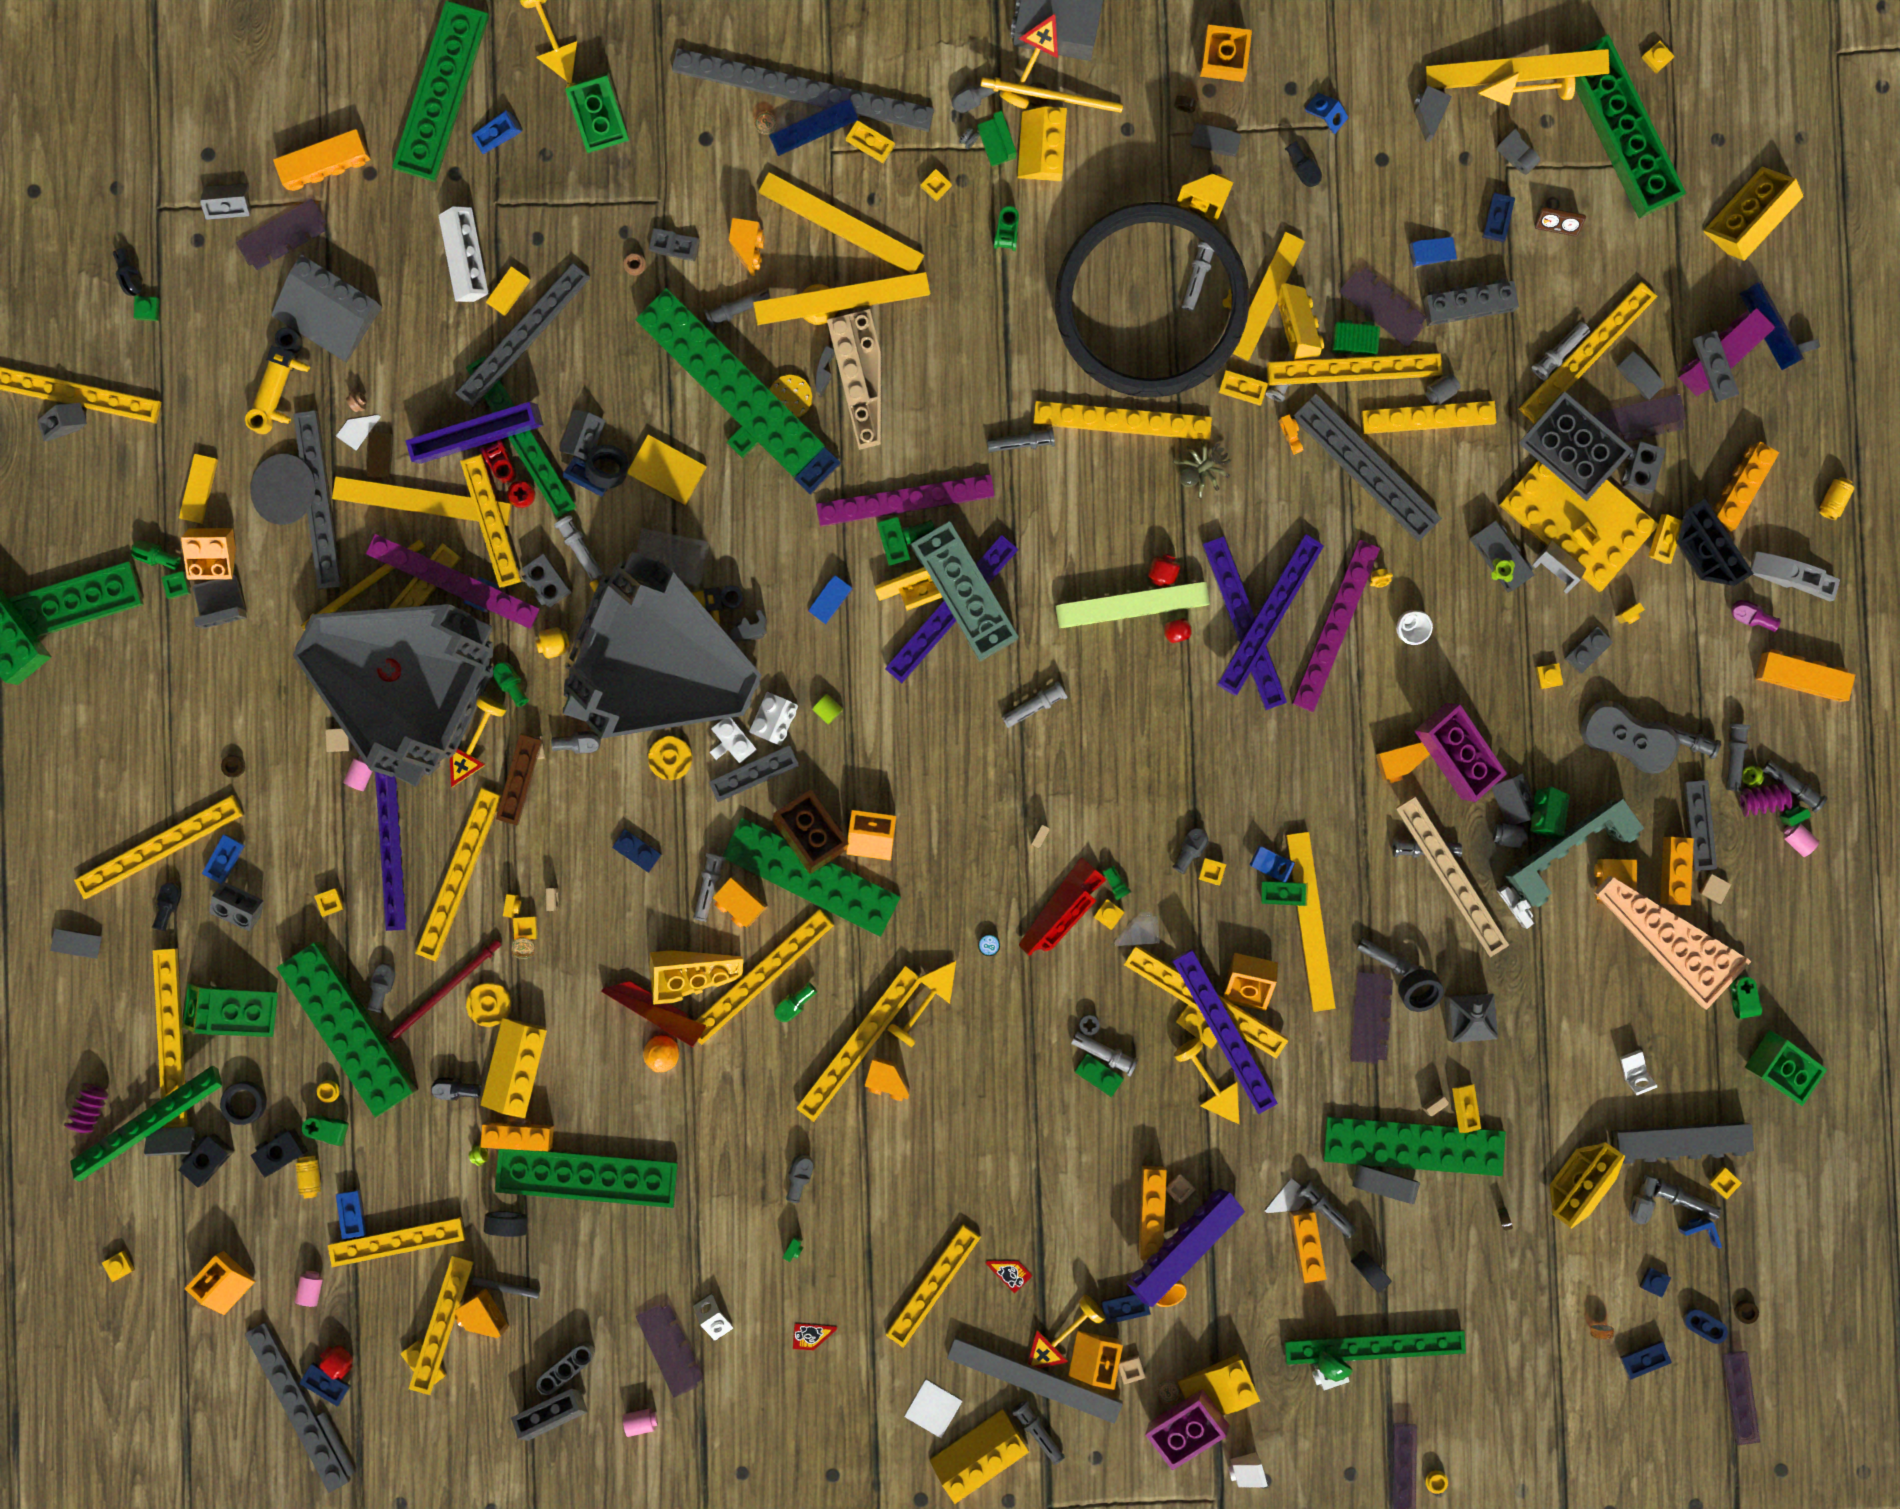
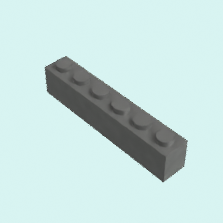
M1747 1122L1611 1130L1612 1146L1625 1155L1624 1164L1635 1163V1159H1643L1644 1162H1656L1657 1158L1662 1157L1669 1161L1680 1160L1679 1156H1688V1159H1701L1702 1155L1710 1154V1157L1714 1158L1724 1157V1153H1732L1733 1156L1747 1155L1746 1152L1754 1151L1752 1124Z

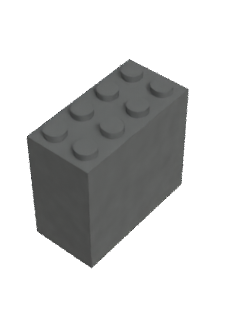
M1017 0L1015 7L1016 17H1013L1010 38H1014V46L1035 50L1036 47L1018 38L1055 13L1058 55L1091 61L1103 0Z

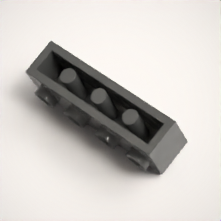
M1499 279L1491 285H1485L1482 282L1474 284L1472 288L1468 289L1458 286L1451 288L1450 292L1442 293L1441 290L1431 291L1422 300L1427 326L1514 312L1519 307L1515 282Z

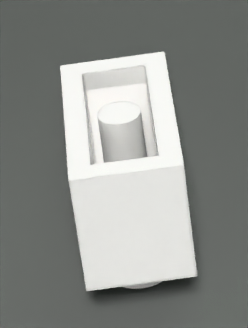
M1256 1452L1230 1459L1232 1467H1228L1231 1481L1236 1480L1238 1487L1268 1486L1262 1463Z

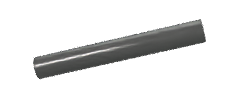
M474 1277L472 1283L473 1286L539 1299L540 1290L479 1277Z
M325 1411L317 1415V1418L347 1476H350L356 1470Z

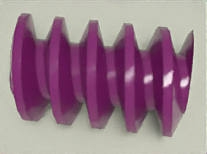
M1785 783L1772 784L1769 787H1753L1751 790L1746 788L1742 790L1740 796V806L1744 817H1748L1749 810L1755 816L1758 814V809H1760L1762 814H1766L1767 807L1771 813L1775 812V806H1777L1779 811H1784L1785 804L1789 810L1792 807L1791 792Z
M83 1083L87 1090L80 1089L79 1093L84 1097L75 1099L80 1106H72L71 1109L76 1112V1115L68 1114V1118L72 1120V1123L65 1122L64 1126L79 1133L93 1132L94 1126L92 1124L97 1123L98 1119L96 1116L101 1114L100 1108L105 1105L103 1099H107L109 1094L99 1086Z

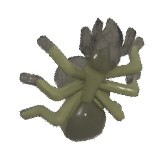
M1202 440L1203 461L1200 460L1196 451L1188 445L1186 450L1194 456L1196 462L1173 460L1174 464H1187L1191 466L1181 472L1179 480L1185 487L1194 486L1200 481L1199 499L1203 495L1206 476L1212 481L1215 490H1219L1217 481L1209 470L1230 478V474L1226 473L1223 469L1212 467L1213 464L1225 465L1231 461L1230 458L1223 461L1228 456V453L1221 455L1224 448H1218L1215 452L1220 443L1212 447L1209 459L1207 458L1205 440Z

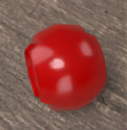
M519 480L510 485L507 496L513 506L525 508L533 503L536 492L531 483ZM520 489L527 493L523 495V499L516 496L520 493Z
M1185 618L1170 621L1164 627V635L1171 643L1189 639L1192 634V627Z
M387 658L386 664L390 663L391 667L395 668V672H392L391 676H387L385 672H382V668H377V673L383 681L393 682L401 676L402 669L400 663L395 659Z

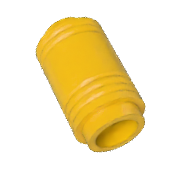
M1843 477L1832 481L1819 507V513L1822 516L1832 520L1841 517L1855 489L1851 485L1852 482Z
M315 1156L297 1158V1163H295L298 1194H303L304 1198L317 1197V1192L322 1191L319 1164Z

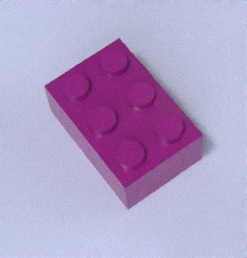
M1201 1389L1150 1421L1145 1435L1171 1470H1174L1227 1437L1229 1423L1204 1390Z

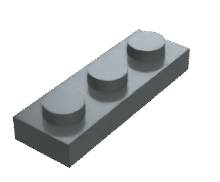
M1717 331L1693 339L1715 403L1739 395Z

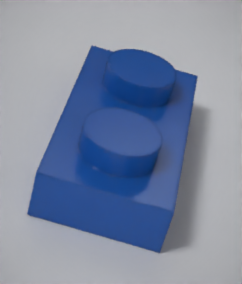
M223 834L202 874L220 884L223 881L225 882L245 845Z
M360 1190L335 1194L342 1239L366 1235Z

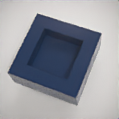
M1648 1267L1639 1287L1662 1298L1671 1277Z

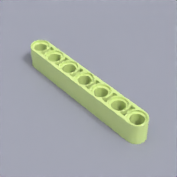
M1207 582L1066 603L1055 607L1059 628H1067L1210 605Z

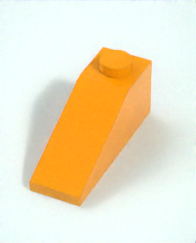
M1421 742L1377 754L1376 758L1382 779H1389L1390 783L1403 780L1402 775L1409 774L1430 753Z

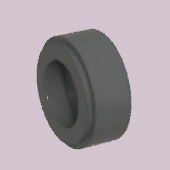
M1819 339L1796 345L1797 352L1800 354L1820 348Z

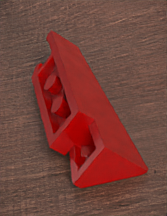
M1080 858L1022 938L1019 947L1029 956L1035 950L1042 949L1045 952L1052 950L1097 901L1090 894L1107 879L1084 858Z
M632 981L605 987L601 991L691 1047L697 1044L707 1027L702 1023L687 1018L688 1013L670 1003L653 1004L652 993Z

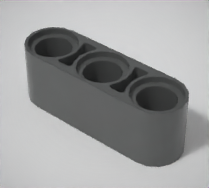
M1358 1164L1352 1186L1405 1203L1415 1204L1420 1182Z
M587 1341L581 1342L540 1376L536 1384L538 1391L543 1395H550L590 1363L595 1355L594 1346ZM578 1350H586L589 1357L586 1359L581 1358ZM561 1364H568L571 1367V1372H563ZM550 1378L554 1386L547 1387L543 1379Z

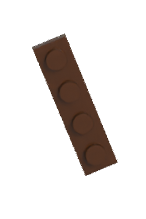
M522 733L519 735L496 816L497 820L519 825L542 745V739Z

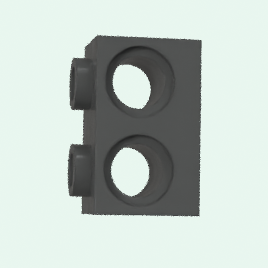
M1638 442L1631 446L1632 452L1627 456V459L1630 461L1628 468H1625L1622 473L1621 480L1624 481L1622 487L1648 495L1655 490L1666 449ZM1641 452L1647 453L1649 457L1648 462H1644L1641 459ZM1636 473L1643 477L1642 483H1638L1635 480Z
M542 554L522 568L525 574L522 578L529 587L533 586L538 593L535 596L541 605L546 604L551 608L572 593L546 555ZM542 567L544 574L541 578L536 579L534 571ZM554 585L557 589L556 594L548 597L546 590L549 586Z
M223 881L211 897L209 913L250 932L261 918L264 900Z

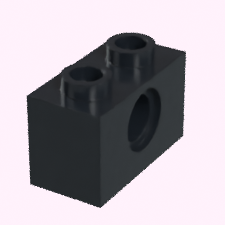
M286 1128L274 1135L275 1140L270 1143L267 1140L255 1147L256 1152L250 1155L264 1178L308 1152L295 1128L287 1131ZM275 1146L281 1147L283 1151L281 1157L275 1154Z
M216 1134L208 1137L206 1135L197 1142L196 1146L198 1148L193 1154L190 1152L181 1160L183 1165L178 1171L197 1188L205 1185L235 1152ZM202 1154L208 1156V1164H204L201 1161Z

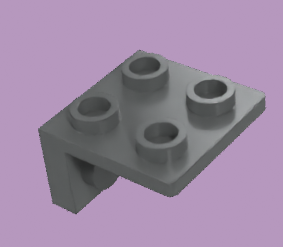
M233 575L232 579H216L193 585L199 617L194 618L196 627L206 629L247 618L237 576Z

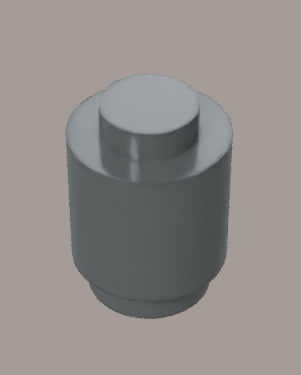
M1453 374L1444 375L1427 386L1426 396L1432 404L1440 405L1457 394V390L1461 386Z
M1501 823V825L1496 824L1494 827L1493 842H1498V845L1521 848L1522 844L1527 842L1528 832L1524 831V826Z

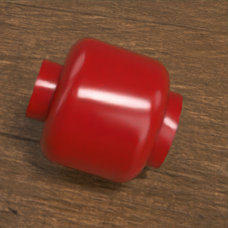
M1163 553L1162 557L1156 556L1153 558L1148 572V576L1152 579L1151 582L1153 584L1168 588V585H1173L1176 582L1180 570V565L1175 562L1176 557Z
M337 1345L333 1349L329 1346L320 1355L322 1361L319 1367L331 1379H337L338 1377L342 1379L354 1366L352 1364L353 1356L341 1345Z

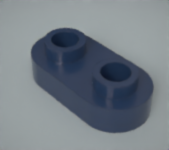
M1691 1308L1683 1316L1684 1325L1714 1344H1719L1726 1340L1728 1330L1725 1324L1697 1308ZM1693 1316H1697L1695 1323L1691 1322ZM1713 1327L1717 1328L1715 1334H1711V1329Z

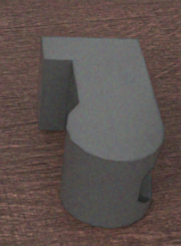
M1514 129L1496 149L1521 173L1527 175L1540 162V157L1520 138L1521 134Z

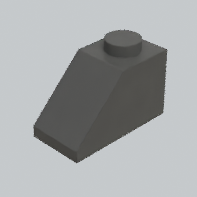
M1427 86L1424 92L1419 91L1414 102L1417 105L1414 113L1425 141L1429 143L1434 137L1452 97L1430 86Z
M81 403L55 405L37 422L43 441H49L79 431L87 424L85 411L82 410Z

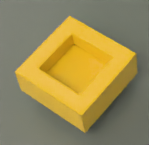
M1659 41L1641 58L1657 73L1675 56Z
M937 169L921 184V188L936 202L952 186Z
M1586 522L1573 532L1577 543L1583 546L1586 551L1601 540L1589 522Z
M1637 603L1615 617L1620 624L1625 622L1631 624L1641 617L1639 613L1645 609L1641 603Z
M1559 663L1535 668L1539 689L1563 685Z
M1204 858L1198 879L1220 886L1226 864Z
M338 888L314 896L322 917L345 909Z
M506 894L503 911L504 917L513 918L516 917V913L519 914L521 909V900H518L519 895Z
M1106 899L1093 917L1112 930L1125 912Z
M537 916L513 918L514 940L538 939Z
M1722 1167L1708 1182L1725 1199H1728L1742 1184L1725 1167Z
M125 1251L102 1262L112 1282L135 1270Z

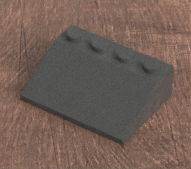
M301 254L288 274L271 315L347 363L382 307L375 300Z
M1566 392L1560 393L1519 442L1524 449L1585 501H1588L1632 452V449Z

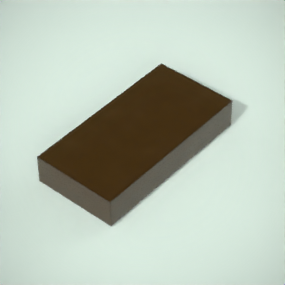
M369 432L368 478H391L393 434Z

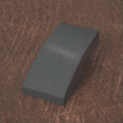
M1196 123L1190 145L1192 148L1212 150L1215 154L1236 157L1242 135L1226 129Z
M653 229L649 251L695 262L700 240L695 237L677 235L672 231Z
M828 346L825 347L816 374L817 395L821 397L832 379L831 373L826 370L835 352Z
M1630 351L1616 365L1627 382L1633 383L1645 399L1650 400L1665 385L1655 371L1634 351Z
M54 928L50 951L98 959L102 936Z

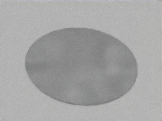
M278 454L267 458L259 465L253 475L250 489L252 503L259 515L268 522L278 525L296 522L307 513L314 499L315 482L312 472L301 459L293 455Z

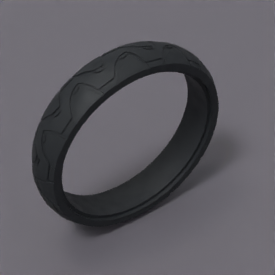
M1143 202L1123 206L1107 213L1080 234L1066 254L1059 270L1054 306L1056 321L1063 342L1073 359L1089 376L1102 385L1127 395L1163 397L1194 388L1210 378L1227 362L1238 346L1248 319L1250 293L1248 278L1241 257L1233 243L1217 225L1200 213L1184 206L1166 202ZM1159 222L1172 224L1200 237L1220 258L1231 286V315L1226 330L1218 344L1195 366L1178 374L1161 378L1130 376L1116 371L1100 361L1083 342L1076 328L1072 311L1074 284L1086 257L1102 240L1112 233L1139 223Z

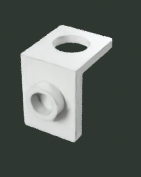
M1641 1050L1620 1057L1625 1081L1636 1095L1657 1088V1084L1647 1073ZM1639 1081L1648 1082L1644 1087L1636 1086V1083Z
M712 1294L693 1306L700 1325L714 1340L733 1329L732 1324L719 1311ZM706 1304H711V1309L707 1313L702 1314V1307Z

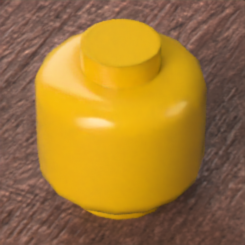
M558 627L540 631L538 634L539 640H535L538 653H543L544 657L548 659L564 655L567 648L570 647L566 631H561Z

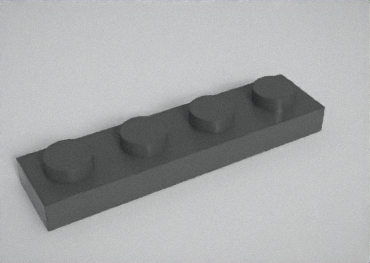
M789 745L710 781L709 784L717 802H721L798 767L799 763Z
M1708 780L1683 782L1689 838H1694L1692 871L1717 869Z

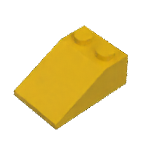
M1239 1354L1178 1380L1185 1399L1203 1389L1222 1415L1242 1410L1260 1402Z

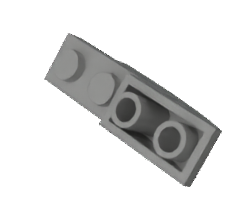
M1754 552L1750 566L1755 576L1786 588H1797L1827 601L1835 600L1840 579L1826 574V570L1793 559L1762 552Z

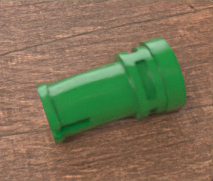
M930 519L918 525L905 526L901 529L908 545L913 541H917L918 538L935 530V527Z
M1115 866L1103 872V875H1105L1113 889L1112 893H1114L1116 901L1132 892L1126 886L1127 884L1123 882Z

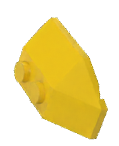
M1606 1142L1576 1149L1549 1185L1552 1215L1571 1229L1587 1218L1616 1181L1625 1155Z

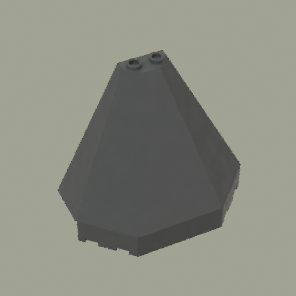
M631 552L627 562L621 561L612 569V575H605L601 578L567 656L565 668L569 669V678H566L564 681V696L568 698L563 707V714L586 721V724L601 739L744 716L746 710L751 705V698L755 689L760 685L762 675L673 571L658 559L654 560Z
M450 604L312 614L310 620L305 625L301 639L296 644L293 656L371 771L390 777L395 776L416 787L423 775L429 776L440 767V761L445 757L450 759L456 753L478 707L476 700L478 696H483L491 680L493 667L489 665V659L493 657V642L489 641V636L492 632V626ZM387 658L395 659L400 663L402 669L401 676L393 682L383 681L377 673V668H382V672H385L387 676H391V673L395 672V668L391 667L390 663L386 664Z

